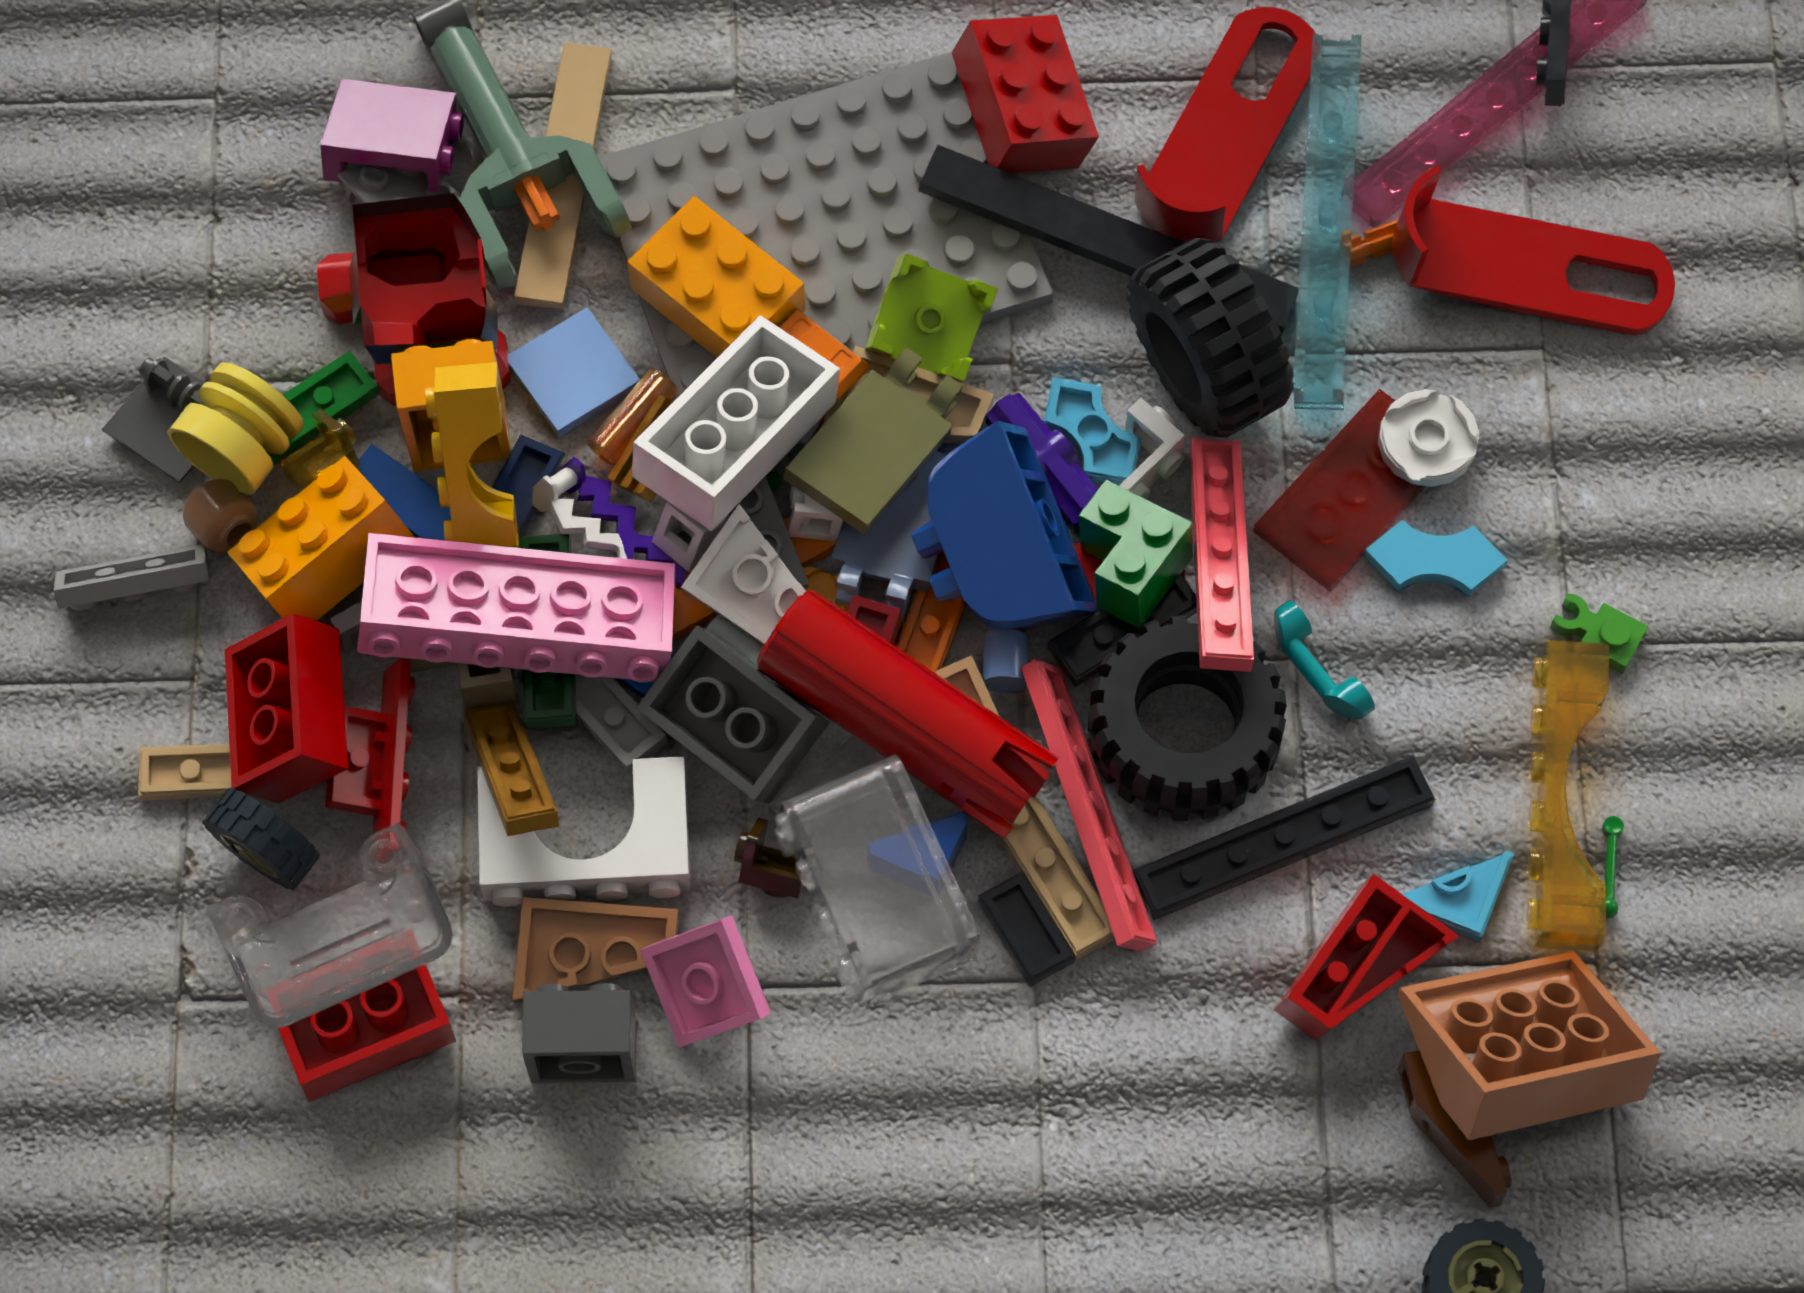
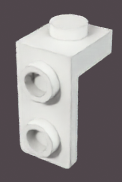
M1142 398L1127 410L1125 431L1141 438V446L1150 452L1151 455L1119 486L1147 499L1150 494L1149 487L1160 477L1164 480L1168 479L1181 466L1184 460L1182 452L1185 435L1175 427L1174 420L1163 408L1159 406L1152 407Z

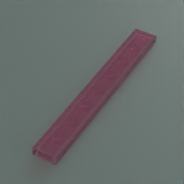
M1572 0L1567 70L1644 7L1647 0ZM1540 27L1342 190L1341 198L1372 228L1380 226L1404 206L1411 187L1423 173L1436 165L1442 169L1441 174L1544 90L1545 87L1536 86L1538 57L1547 58L1548 46L1539 45Z

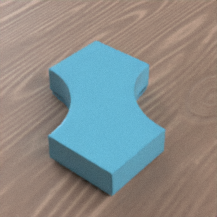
M1052 377L1044 423L1051 431L1058 430L1073 444L1082 459L1085 474L1093 483L1103 484L1105 480H1108L1119 486L1136 470L1141 438L1123 431L1108 417L1102 404L1101 385Z
M1403 520L1366 548L1364 557L1397 591H1401L1419 582H1439L1454 587L1468 597L1504 569L1508 561L1474 525L1457 534L1436 536L1420 532Z

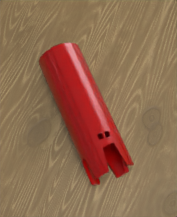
M814 590L804 592L803 595L793 602L772 631L757 658V670L1004 839L1013 829V826L1006 820L1013 823L1030 796L1035 798L1050 776V773L1040 764L1051 769L1059 759L1058 756Z

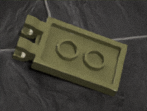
M907 347L897 357L885 377L874 370L867 374L786 467L783 479L864 535L950 436L953 424L945 418L957 406L958 401L955 398L963 388V385L948 375L939 383L929 400L910 388L909 386L916 380L917 373L914 371L921 364L922 357Z

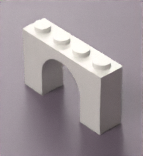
M684 756L632 759L634 816L631 827L625 838L614 849L599 857L584 860L570 859L552 852L539 840L534 831L507 836L482 768L477 767L479 885L484 901H492L497 906L510 907L522 904V897L574 901L577 896L597 895V898L603 901H618L627 898L628 894L649 893V896L654 898H672L678 896L680 891H691L687 774Z

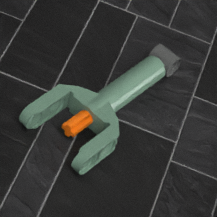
M441 0L412 13L416 27L429 53H432L451 92L456 93V101L485 155L484 162L469 176L459 201L464 206L481 237L485 254L483 263L498 291L517 283L515 278L516 272L508 258L509 250L489 211L494 209L495 212H499L520 202L535 230L542 227L544 231L553 228L552 223L559 220L560 215L547 189L565 182V177L572 173L576 177L604 232L617 238L633 230L628 214L590 143L559 135L529 137L478 38L473 32L469 18L460 0Z

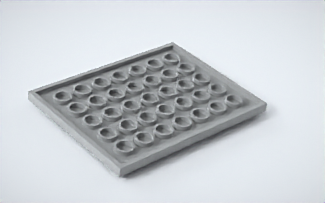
M952 52L598 157L628 214L633 228L632 231L617 237L626 263L693 196H696L804 282L806 310L803 313L852 351L855 346L865 347L897 257L904 253L928 261L927 266L967 281L978 280L997 287L998 291L991 310L983 314L980 324L1053 301L1052 289L1031 236L918 191L922 177L937 144L988 164ZM638 295L671 391L676 400L717 358Z

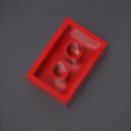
M1044 15L970 20L953 49L952 56L988 164L1011 174L1079 168L1096 143L1099 135L1058 16Z
M292 613L224 649L231 788L279 804L348 770L339 628Z
M412 930L263 991L308 1102L456 1042L450 1021Z

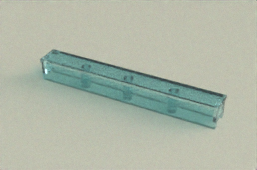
M1313 34L1293 379L1294 409L1344 410L1362 72V35H1352V40H1323V34Z

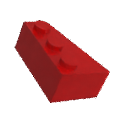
M1373 874L1357 889L1276 1005L1274 1011L1317 1041L1443 950L1459 935Z

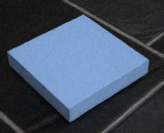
M588 307L508 354L509 370L558 438L642 388L640 378Z

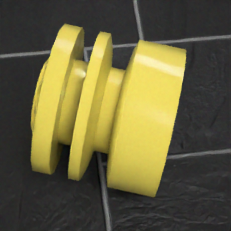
M221 362L210 375L212 382H205L198 390L200 399L205 406L195 403L188 404L169 428L167 434L178 452L213 480H229L241 493L251 496L274 468L272 459L267 452L283 454L290 446L288 439H294L304 428V422L296 408L266 381L235 364Z

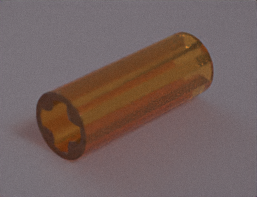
M650 368L589 438L587 443L591 450L603 461L615 465L658 395L660 394L671 401L678 391L676 385L661 371Z

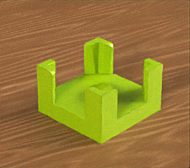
M904 253L897 257L864 349L896 360L907 347L922 357L918 368L943 377L948 375L958 382H964L972 362V358L968 357L983 314L991 310L998 288L978 280L967 281L927 266L928 261Z

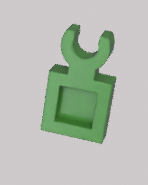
M1567 593L1562 606L1571 610L1576 615V619L1566 620L1559 615H1555L1550 625L1551 629L1561 636H1580L1583 639L1577 651L1623 674L1643 639L1648 626L1605 603L1602 604L1598 613L1595 614L1589 611L1587 603L1581 597Z

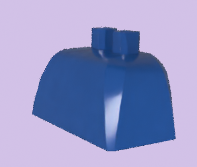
M997 421L951 451L933 468L927 482L928 513L931 521L911 533V536L922 558L928 559L943 551L946 555L950 568L930 576V584L938 601L946 602L963 598L983 624L989 628L999 630L1042 627L1081 618L1099 610L1090 583L1025 427Z

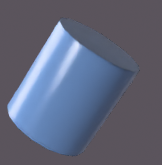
M997 629L989 631L984 635L982 679L988 690L1000 693H1013L1027 688L1021 666L1028 663L1029 636L1026 633L1013 629Z

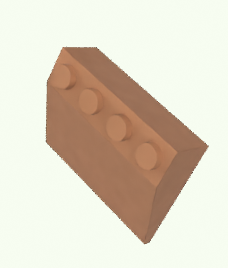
M1575 951L1400 987L1398 993L1399 1000L1439 1102L1468 1140L1644 1100L1661 1054Z

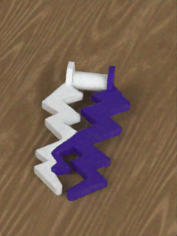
M573 457L558 473L552 477L544 476L533 487L532 505L540 512L550 509L561 534L583 533L584 547L612 550L617 553V558L633 559V553H645L646 561L674 563V584L676 588L681 589L685 582V569L652 542L653 536L639 535L634 531L636 507L609 503L612 482L586 476L584 464ZM579 490L577 501H592L590 518L572 516L574 499H558V496L565 491L570 494ZM600 521L616 522V533H600Z

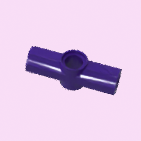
M1020 393L1006 395L997 401L994 407L985 415V423L991 426L997 421L1025 427L1063 519L1074 532L1080 530L1079 514L1098 491V488L1081 469L1077 453L1068 439L1058 430L1051 432Z

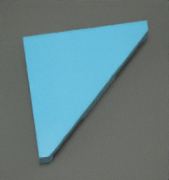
M1504 851L1500 856L1472 867L1469 865L1436 878L1431 883L1406 892L1403 895L1456 934L1480 943L1514 853Z

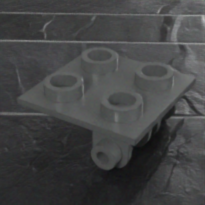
M165 356L162 359L158 358L156 360L149 357L141 364L139 374L144 376L143 382L107 422L102 431L181 483L193 469L194 465L178 452L169 440L167 431L188 404L195 403L205 406L198 393L204 382Z

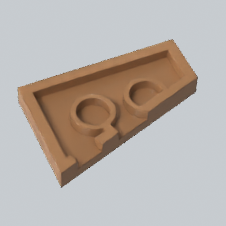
M522 897L512 1001L514 1003L522 1002L523 991H536V988L540 985L559 984L568 987V990L648 971L640 950L678 935L679 910Z

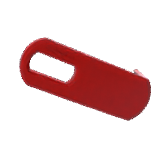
M1276 7L1252 8L1235 16L1149 174L1145 164L1137 166L1135 203L1141 216L1153 230L1185 243L1195 238L1209 239L1213 243L1223 239L1321 61L1322 54L1319 39L1315 31L1304 19L1290 11ZM1275 29L1291 36L1295 45L1265 100L1254 101L1237 94L1232 85L1262 30Z
M1438 165L1423 173L1415 181L1407 195L1393 234L1392 248L1397 268L1403 279L1411 287L1548 319L1633 336L1646 333L1657 326L1666 315L1675 293V278L1672 267L1662 251L1650 242L1431 199L1442 172ZM1573 261L1587 263L1588 265L1612 268L1617 271L1622 270L1632 274L1647 275L1651 277L1655 285V297L1646 305L1572 290L1566 279V269Z

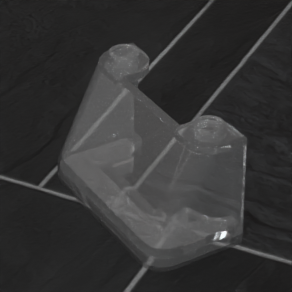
M400 823L374 833L361 846L359 860L366 878L365 881L275 921L269 922L261 904L256 899L247 895L230 896L205 907L247 1003L258 1022L273 1028L288 1026L430 963L446 953L453 937L450 921L421 853Z

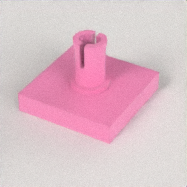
M732 915L654 943L640 950L678 1047L754 1022L771 1014Z

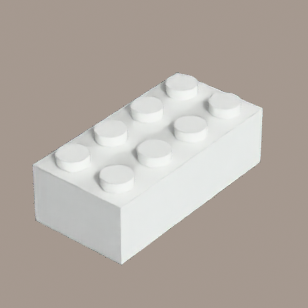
M760 315L633 442L632 477L712 531L836 403L840 368Z

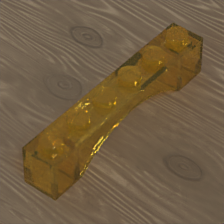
M1547 640L1542 656L1534 657L1532 662L1531 686L1532 688H1540L1539 705L1533 704L1530 733L1531 735L1539 736V752H1532L1529 781L1530 783H1538V801L1531 800L1528 829L1529 831L1537 832V850L1530 849L1527 877L1528 880L1536 881V899L1529 898L1526 926L1529 930H1535V947L1597 952L1605 937L1606 885L1591 868L1576 840L1568 814L1566 778L1569 756L1573 745L1584 727L1601 710L1608 694L1609 644Z

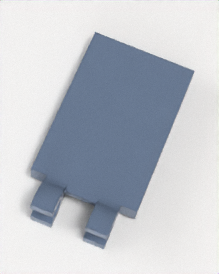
M935 452L918 472V479L910 481L865 535L843 520L831 556V568L840 570L836 583V588H839L836 604L849 606L852 595L859 596L864 577L889 583L885 600H887V605L901 608V618L904 621L913 589L928 593L930 576L934 574L939 554L928 559L922 558L916 549L911 533L931 521L928 513L927 482L933 468L947 456L946 454Z

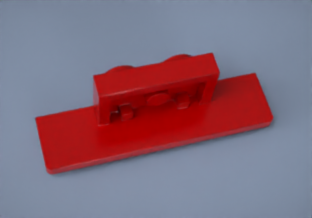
M399 658L383 673L381 712L349 706L344 707L348 770L327 779L326 808L374 816L371 865L381 866L400 851L406 837V823L400 819L401 804L405 800L409 789V775L407 772H404V757L412 741V726L407 724V710L414 697L415 678L410 676L411 661L405 658Z

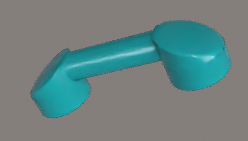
M1288 600L1276 608L1274 611V627L1279 648L1319 694L1323 703L1335 713L1349 719H1362L1375 710V704L1370 693L1357 678L1351 676L1337 686L1301 642V640L1312 633V628L1300 607L1293 601Z

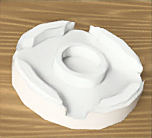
M1424 389L1406 393L1390 405L1380 424L1378 445L1383 461L1395 475L1411 484L1433 487L1451 483L1467 471L1476 455L1479 430L1474 415L1462 401L1453 396L1448 398L1445 395H1439L1438 391Z

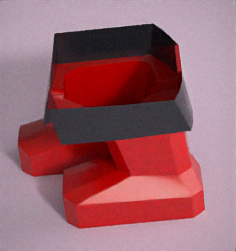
M448 193L352 204L354 252L329 254L317 264L319 300L323 314L336 324L353 322L355 325H362L364 346L374 359L375 378L380 397L392 406L397 405L391 354L404 352L407 348L413 346H428L431 348L454 346L457 342L466 339H477L482 342L493 341L502 389L504 390L511 382L506 335L498 330L496 303L486 288L483 263L485 254L481 237L455 194Z

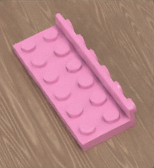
M369 533L357 651L361 654H370L382 658L401 657L422 659L434 663L453 662L474 664L486 668L505 667L526 669L538 673L557 672L578 674L590 678L609 677L630 679L643 683L655 682L670 662L672 654L675 564Z

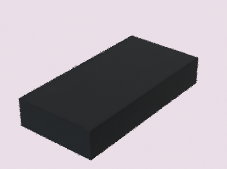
M1023 871L978 895L977 901L1029 987L1075 963L1074 954Z

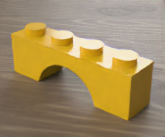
M497 362L435 367L434 387L425 388L428 419L437 418L439 432L432 433V451L434 463H444L445 476L438 477V494L440 507H450L451 520L444 521L445 541L519 548L514 495L495 490L486 485L477 477L469 463L474 451L484 441L502 432V399Z

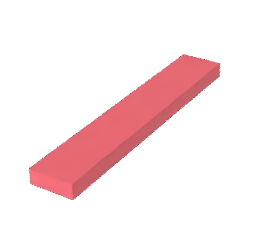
M1191 438L1189 461L1200 668L1252 672L1254 649L1241 441Z
M1034 659L1021 666V670L1049 750L1059 757L1055 767L1117 946L1142 952L1157 945V939L1063 671L1060 667Z

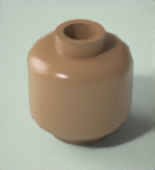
M225 479L207 481L195 487L190 493L183 511L185 526L208 550L215 553L228 552L239 543L240 539L247 532L256 529L259 517L255 504L246 495L241 493L231 481Z

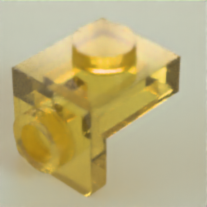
M321 409L312 414L320 436L280 462L286 477L302 490L317 479L325 468L334 465L344 456L356 468L360 466L353 445L357 443V439L352 429L343 419L334 420Z

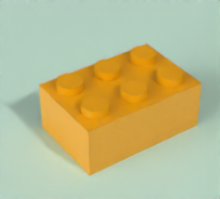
M693 196L627 261L630 289L716 358L760 315L776 326H779L796 308L802 312L806 310L804 282L696 196Z
M466 339L457 342L454 346L439 348L413 346L407 348L404 352L391 354L397 410L414 472L444 468V463H434L432 433L439 432L437 418L428 419L425 388L434 387L435 367L497 362L493 341L482 342L477 339ZM499 369L498 375L502 399V432L484 441L474 451L469 460L470 465L507 460L511 453L507 410Z
M344 456L334 465L325 468L317 479L295 497L286 500L279 507L278 511L256 529L247 532L240 539L239 543L227 553L282 619L295 613L317 621L364 582L369 533L414 537V535L387 501Z

